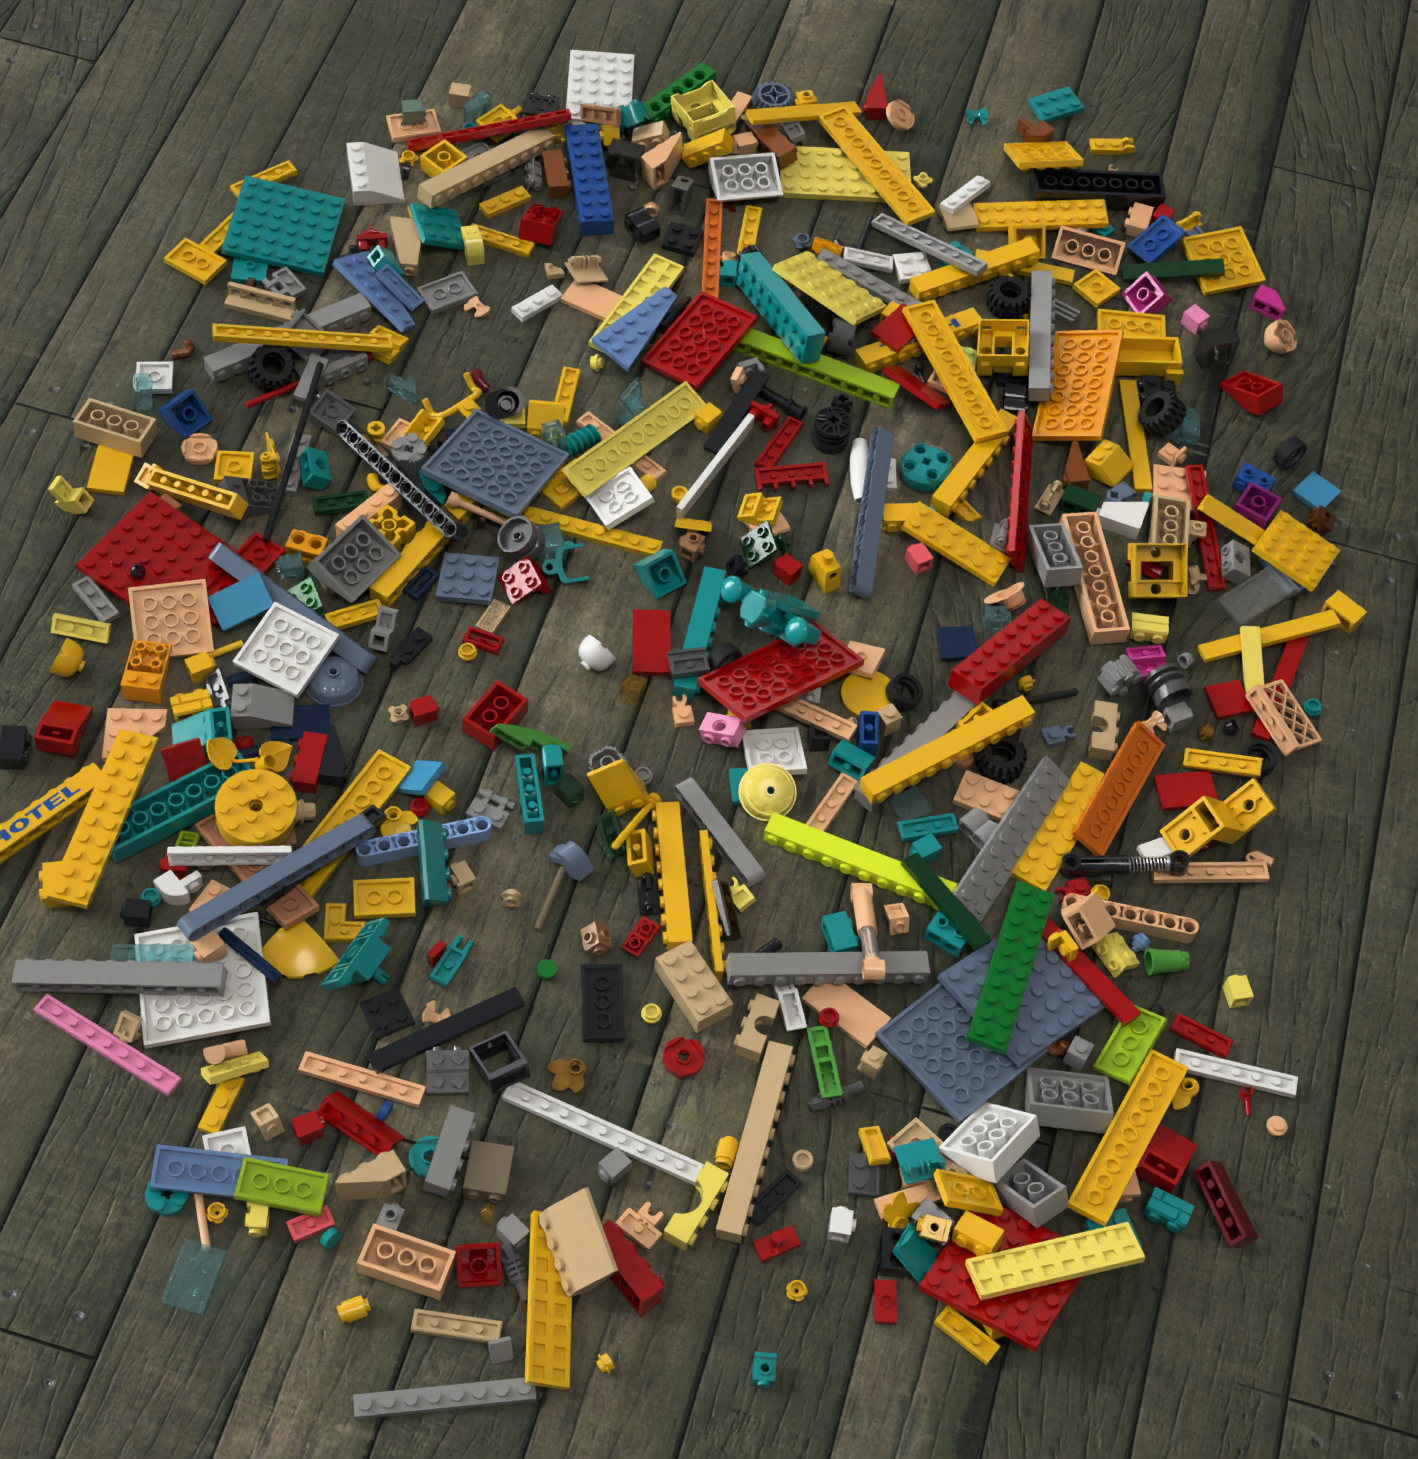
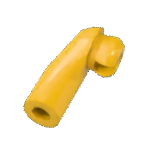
M376 473L368 474L367 483L370 490L377 492L385 486L380 484Z

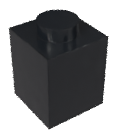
M126 898L125 906L122 905L120 917L123 918L125 926L150 928L153 914L151 900Z

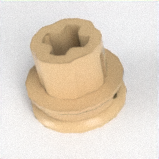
M303 799L297 801V821L295 824L298 822L303 824L304 820H315V804L304 803Z

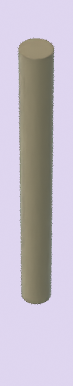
M560 865L533 928L536 932H541L566 873L563 865Z

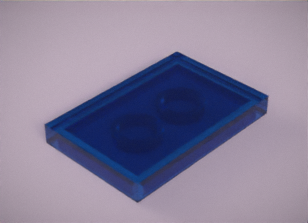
M330 704L294 705L293 727L271 726V741L288 738L290 742H299L300 738L303 739L304 731L328 735L330 730Z

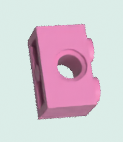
M707 712L699 732L703 742L738 748L746 728L744 722L738 717Z

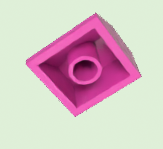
M1148 271L1122 293L1123 297L1137 313L1154 314L1160 312L1173 300L1158 279Z

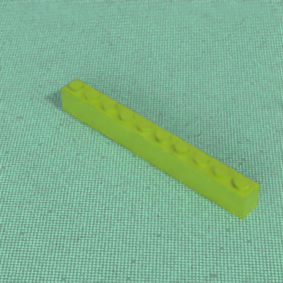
M752 328L733 349L735 352L751 358L757 357L759 361L890 410L899 395L900 384L822 354L819 361L801 364L782 339Z

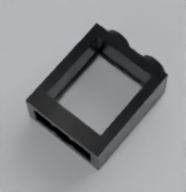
M507 1030L469 1047L471 1061L492 1094L531 1077L527 1060ZM507 1050L515 1062L489 1073L482 1061Z

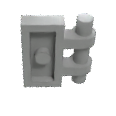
M287 266L272 273L273 280L270 281L268 278L262 280L265 289L270 292L295 298L307 293V288Z
M480 788L478 795L484 798L482 801L474 798L466 811V817L470 819L485 816L490 819L491 828L501 832L510 818V813L505 811L506 808L514 810L516 803L510 801V798L506 796L501 797L494 794V791L490 789ZM490 801H493L500 805L497 808L495 806L490 805L489 803Z

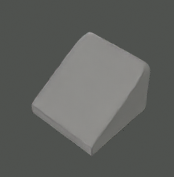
M507 1336L488 1342L492 1364L513 1359L511 1337Z

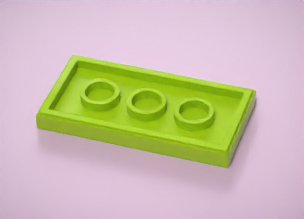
M1136 1005L1134 1006L1141 1012L1140 1016L1126 1026L1119 1021L1093 1066L1094 1071L1128 1086L1132 1085L1147 1055L1154 1047L1167 1024V1018Z
M244 1157L233 1199L320 1217L330 1174Z

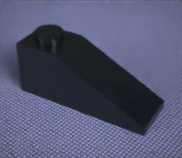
M331 725L318 773L319 784L343 788L344 780L348 781L349 769L346 768V760L335 725Z

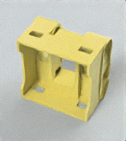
M713 80L706 82L701 88L681 95L677 93L671 96L672 117L681 127L687 129L688 137L692 141L723 128H726L730 134L735 131V106Z

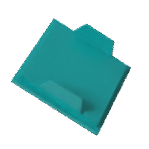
M910 1222L895 1246L893 1254L920 1284L925 1274L937 1258L935 1256L937 1253L924 1238L918 1237L919 1232Z

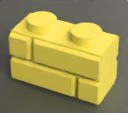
M1131 613L1128 622L1130 627L1128 639H1134L1137 642L1151 641L1154 644L1166 642L1169 634V617Z

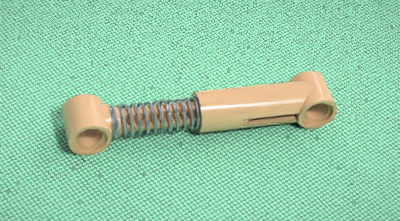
M851 883L850 900L854 906L857 932L861 938L864 957L862 961L863 980H884L885 961L880 959L876 938L878 931L872 900V883Z

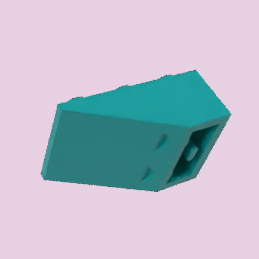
M229 707L208 709L172 724L173 745L199 737L204 755H208L207 741L209 739L224 737L233 742Z

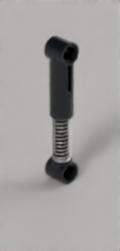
M1176 850L1171 855L1162 856V858L1161 856H1156L1155 858L1154 856H1149L1148 858L1146 856L1129 858L1128 855L1078 856L1075 853H1067L1062 857L1060 872L1067 879H1073L1078 875L1129 874L1131 870L1133 872L1135 870L1137 872L1138 870L1141 872L1142 870L1144 872L1145 870H1151L1152 872V870L1159 871L1160 869L1161 871L1163 869L1169 871L1174 876H1183L1188 870L1190 856L1183 850ZM1072 864L1075 867H1068L1067 865Z

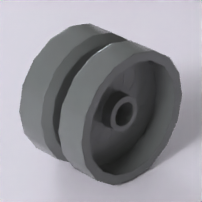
M514 516L505 521L497 535V543L505 553L517 562L527 555L534 560L543 551L545 535L540 528L525 516Z

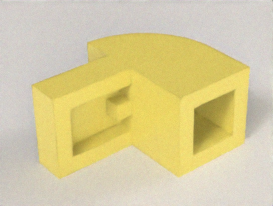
M478 225L461 227L467 265L485 264L484 244Z
M56 476L48 489L57 499L55 504L62 510L73 514H85L94 501L84 487L72 488L62 476Z

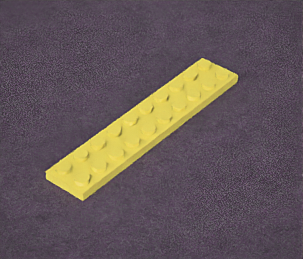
M685 381L564 467L562 472L583 497L587 498L618 473L634 464L693 421L695 413L705 406L706 403Z

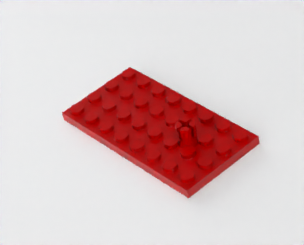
M814 622L812 625L822 631L816 645L803 642L795 648L784 640L778 639L699 677L698 685L746 724L863 666L864 659L817 622Z

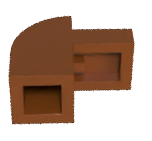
M1024 117L1018 120L1016 132L1024 137L1023 143L1051 142L1055 131L1044 120L1034 126Z

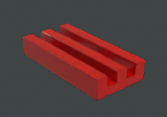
M469 626L462 640V644L471 643L476 649L498 656L499 650H501L502 644L505 642L504 637Z

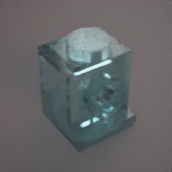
M297 551L295 555L278 556L279 561H275L276 572H280L281 579L303 577L301 551Z
M984 605L982 612L984 630H1002L1007 626L1008 622L1011 621V612L1006 610V606Z

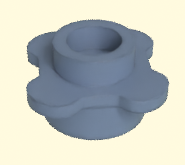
M799 233L793 237L797 249L809 248L812 245L806 233Z

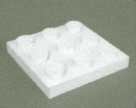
M630 466L586 498L607 530H610L655 502L652 495Z
M798 727L746 730L741 741L748 770L761 763H773L780 765L791 775L807 774V764Z

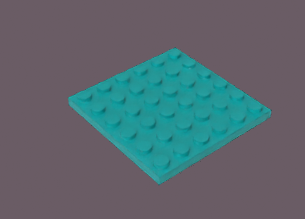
M245 175L223 242L221 254L281 268L287 266L289 270L324 277L346 199Z

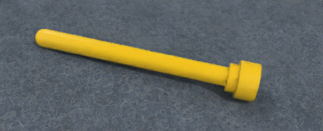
M650 793L648 795L650 802L644 804L643 808L612 843L614 850H617L650 810H655L656 802H662L661 797L657 793Z

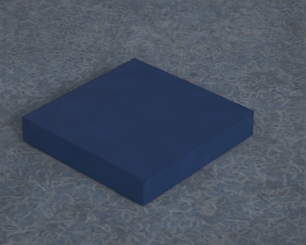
M973 626L936 628L941 662L963 661L977 650Z

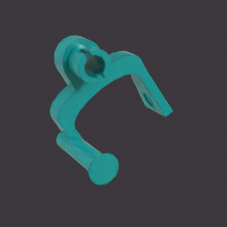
M566 541L563 546L556 549L555 559L546 560L542 564L543 572L547 575L558 574L560 581L564 584L589 580V576L568 578L562 565L563 551L570 552L574 548L584 547V543L574 544L572 541ZM547 564L553 567L551 571L546 569Z

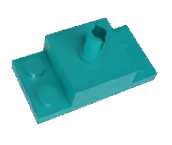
M383 917L365 923L321 984L326 991L365 982L371 976L380 985L388 981L387 979L390 978V975L380 968L379 965L391 950L381 940L387 933L386 928L390 921Z

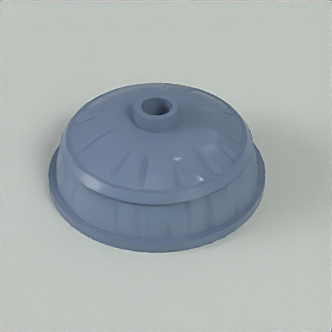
M328 657L307 685L306 692L310 699L320 706L341 708L351 704L360 696L363 689V677L360 670L344 658Z

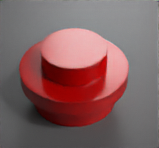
M416 798L410 804V811L417 817H424L429 813V803L423 798Z
M825 1008L819 1014V1022L827 1028L835 1027L839 1022V1014L834 1008Z

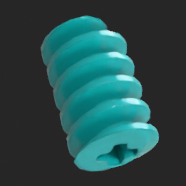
M588 424L579 430H575L573 433L571 432L561 438V446L563 451L570 454L569 458H571L572 453L577 455L578 451L583 452L584 448L588 450L590 445L594 447L596 442H601V435L595 426Z

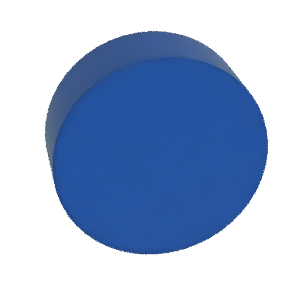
M386 1100L380 1108L376 1119L381 1122L385 1121L390 1115L394 1103Z

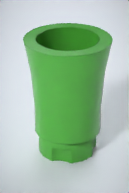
M1146 948L1143 956V965L1148 976L1180 972L1189 969L1190 957L1187 951Z

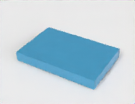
M259 572L208 597L209 603L224 632L268 611L274 603Z

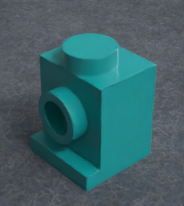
M724 260L723 267H720L719 286L735 288L737 261Z
M754 1353L751 1385H757L760 1389L774 1387L777 1353ZM761 1368H762V1369H769V1371H768V1372H763V1371L761 1370Z

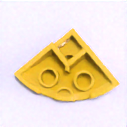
M304 920L286 931L281 927L263 947L264 959L280 971L281 975H286L288 979H302L305 975L312 973L320 975L334 968L339 961L331 948Z

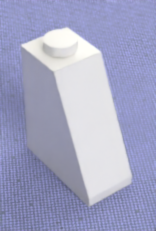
M1103 502L1102 508H1097L1096 512L1103 529L1136 540L1149 503Z

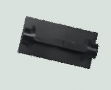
M644 873L641 879H637L639 914H660L657 878H653L651 873Z

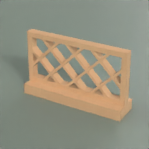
M1283 679L1262 686L1257 684L1245 695L1285 757L1290 756L1295 751L1313 746L1322 741V738ZM1276 686L1281 688L1283 694L1276 691ZM1276 696L1282 699V702L1279 703L1275 701L1274 697ZM1286 702L1290 703L1293 709L1287 707ZM1287 712L1291 714L1292 718L1290 719L1284 716V713ZM1296 717L1300 718L1303 724L1297 722ZM1295 727L1301 729L1302 734L1295 732ZM1306 732L1311 734L1314 740L1306 737Z

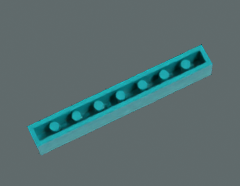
M704 566L683 650L705 647L707 659L709 657L707 648L711 649L713 643L711 633L715 634L717 623L714 621L715 618L719 619L721 608L718 605L723 604L720 588L722 582L726 579L725 570ZM703 675L675 678L672 696L682 698L685 694L687 699L694 701L695 695L700 694L701 686L698 685V678Z

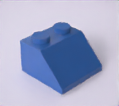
M194 389L184 390L158 408L166 424L184 439L213 420Z

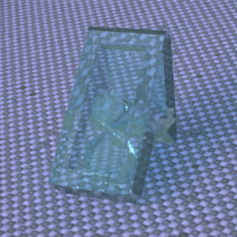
M390 373L386 377L387 389L415 406L417 404L415 375L412 374L406 381H403L401 377Z

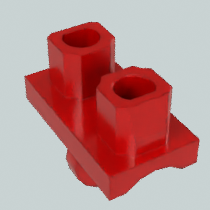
M369 225V230H363V234H356L357 246H359L360 252L368 250L370 252L369 245H380L386 248L388 244L387 233H380V229L373 230V225Z
M753 400L748 414L750 413L755 416L754 423L759 420L761 422L760 427L767 432L772 428L776 430L779 426L778 420L780 415L774 410V404L769 403L766 406Z

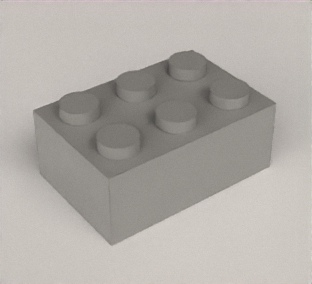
M1025 1158L1014 1164L997 1183H993L1000 1202L1036 1228L1068 1208L1067 1203L1069 1199L1066 1186Z

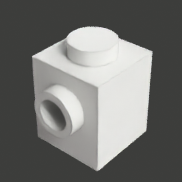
M842 1206L832 1207L827 1234L828 1240L849 1242L851 1232H855L857 1219H853L854 1211Z

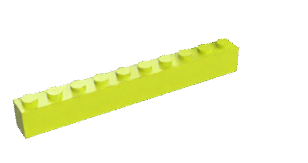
M772 813L763 836V841H766L768 844L784 848L790 853H797L808 860L820 862L826 867L835 868L844 874L853 875L862 881L876 884L882 889L891 890L900 896L909 897L918 903L927 904L940 911L904 869L901 861L778 813ZM939 877L949 890L953 892L957 883Z

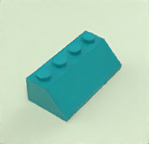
M418 820L417 840L423 908L447 906L448 900H452L451 888H447V880H450V870L445 866V860H448V848H444L443 842L447 841L446 829H442V823Z

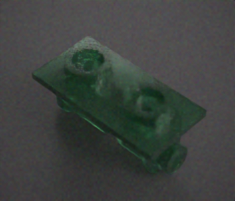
M1061 586L1051 594V605L1069 616V610L1067 609L1069 608L1070 595L1067 591H1063V586Z

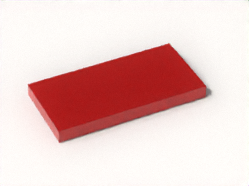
M900 365L884 367L882 372L934 409L951 408L952 401Z
M633 609L632 675L670 676L671 671L667 658V652L671 651L670 610Z

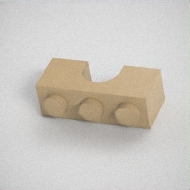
M1095 700L1091 712L1090 726L1098 727L1103 732H1092L1089 740L1088 757L1110 761L1112 755L1116 754L1118 743H1115V738L1117 739L1119 727H1116V723L1120 719V712L1117 711L1118 704Z
M757 993L755 1000H750L747 1011L750 1013L748 1017L744 1016L740 1026L743 1029L741 1035H736L733 1044L737 1046L736 1055L759 1062L767 1036L757 1032L755 1027L759 1025L773 1026L780 1001Z

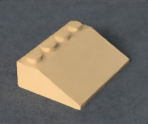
M588 1187L553 1204L539 1214L540 1226L544 1229L547 1246L552 1252L554 1266L559 1272L561 1285L566 1292L567 1298L592 1291L618 1271Z

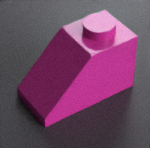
M1262 284L1255 293L1249 307L1274 320L1282 319L1286 309L1277 291Z

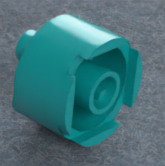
M639 99L632 100L630 105L625 107L624 105L618 106V108H621V134H624V130L628 133L633 131L635 127L643 126L644 121H647V123L651 121L643 101H639Z

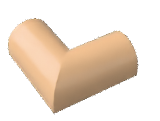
M244 1039L203 1048L204 1057L211 1064H218L222 1061L248 1055Z

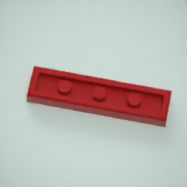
M788 416L755 461L754 466L757 468L776 466L804 427V423Z

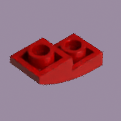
M643 916L634 931L630 932L621 948L639 958L660 930V925Z

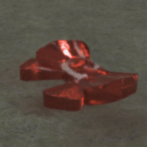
M745 200L725 201L722 206L731 212H736L733 203L738 202L744 206Z

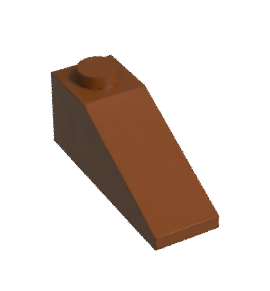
M1075 440L1072 442L1064 474L1061 476L1062 486L1065 487V490L1068 483L1085 490L1088 489L1090 477L1078 441Z

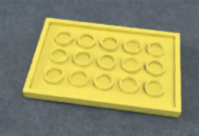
M805 251L774 264L772 271L853 326L880 314L887 307L880 298L872 296L868 290L860 288L853 280L842 276L840 271L829 267L826 262L817 260L811 252Z

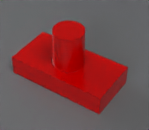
M792 1225L753 1241L752 1245L762 1264L799 1248L801 1243Z

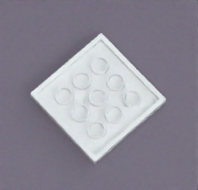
M274 602L232 662L244 671L299 698L340 639L338 633Z

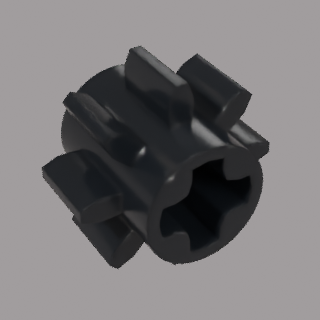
M840 393L837 397L833 396L831 407L841 408L847 413L851 412L853 401H849V395Z

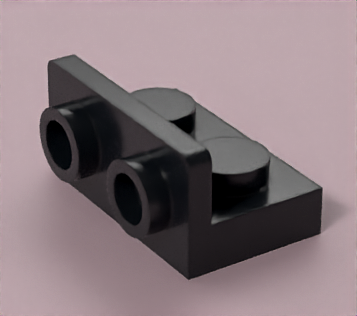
M538 93L526 94L524 115L533 116L558 111L559 98L554 95L542 96Z

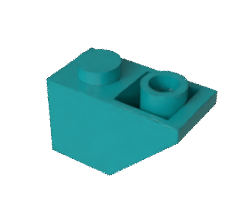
M377 245L367 256L376 271L389 264L401 277L404 275L393 252Z

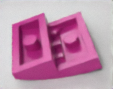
M1161 645L1125 648V654L1140 671L1142 677L1140 682H1143L1144 678L1155 668L1166 664V654Z

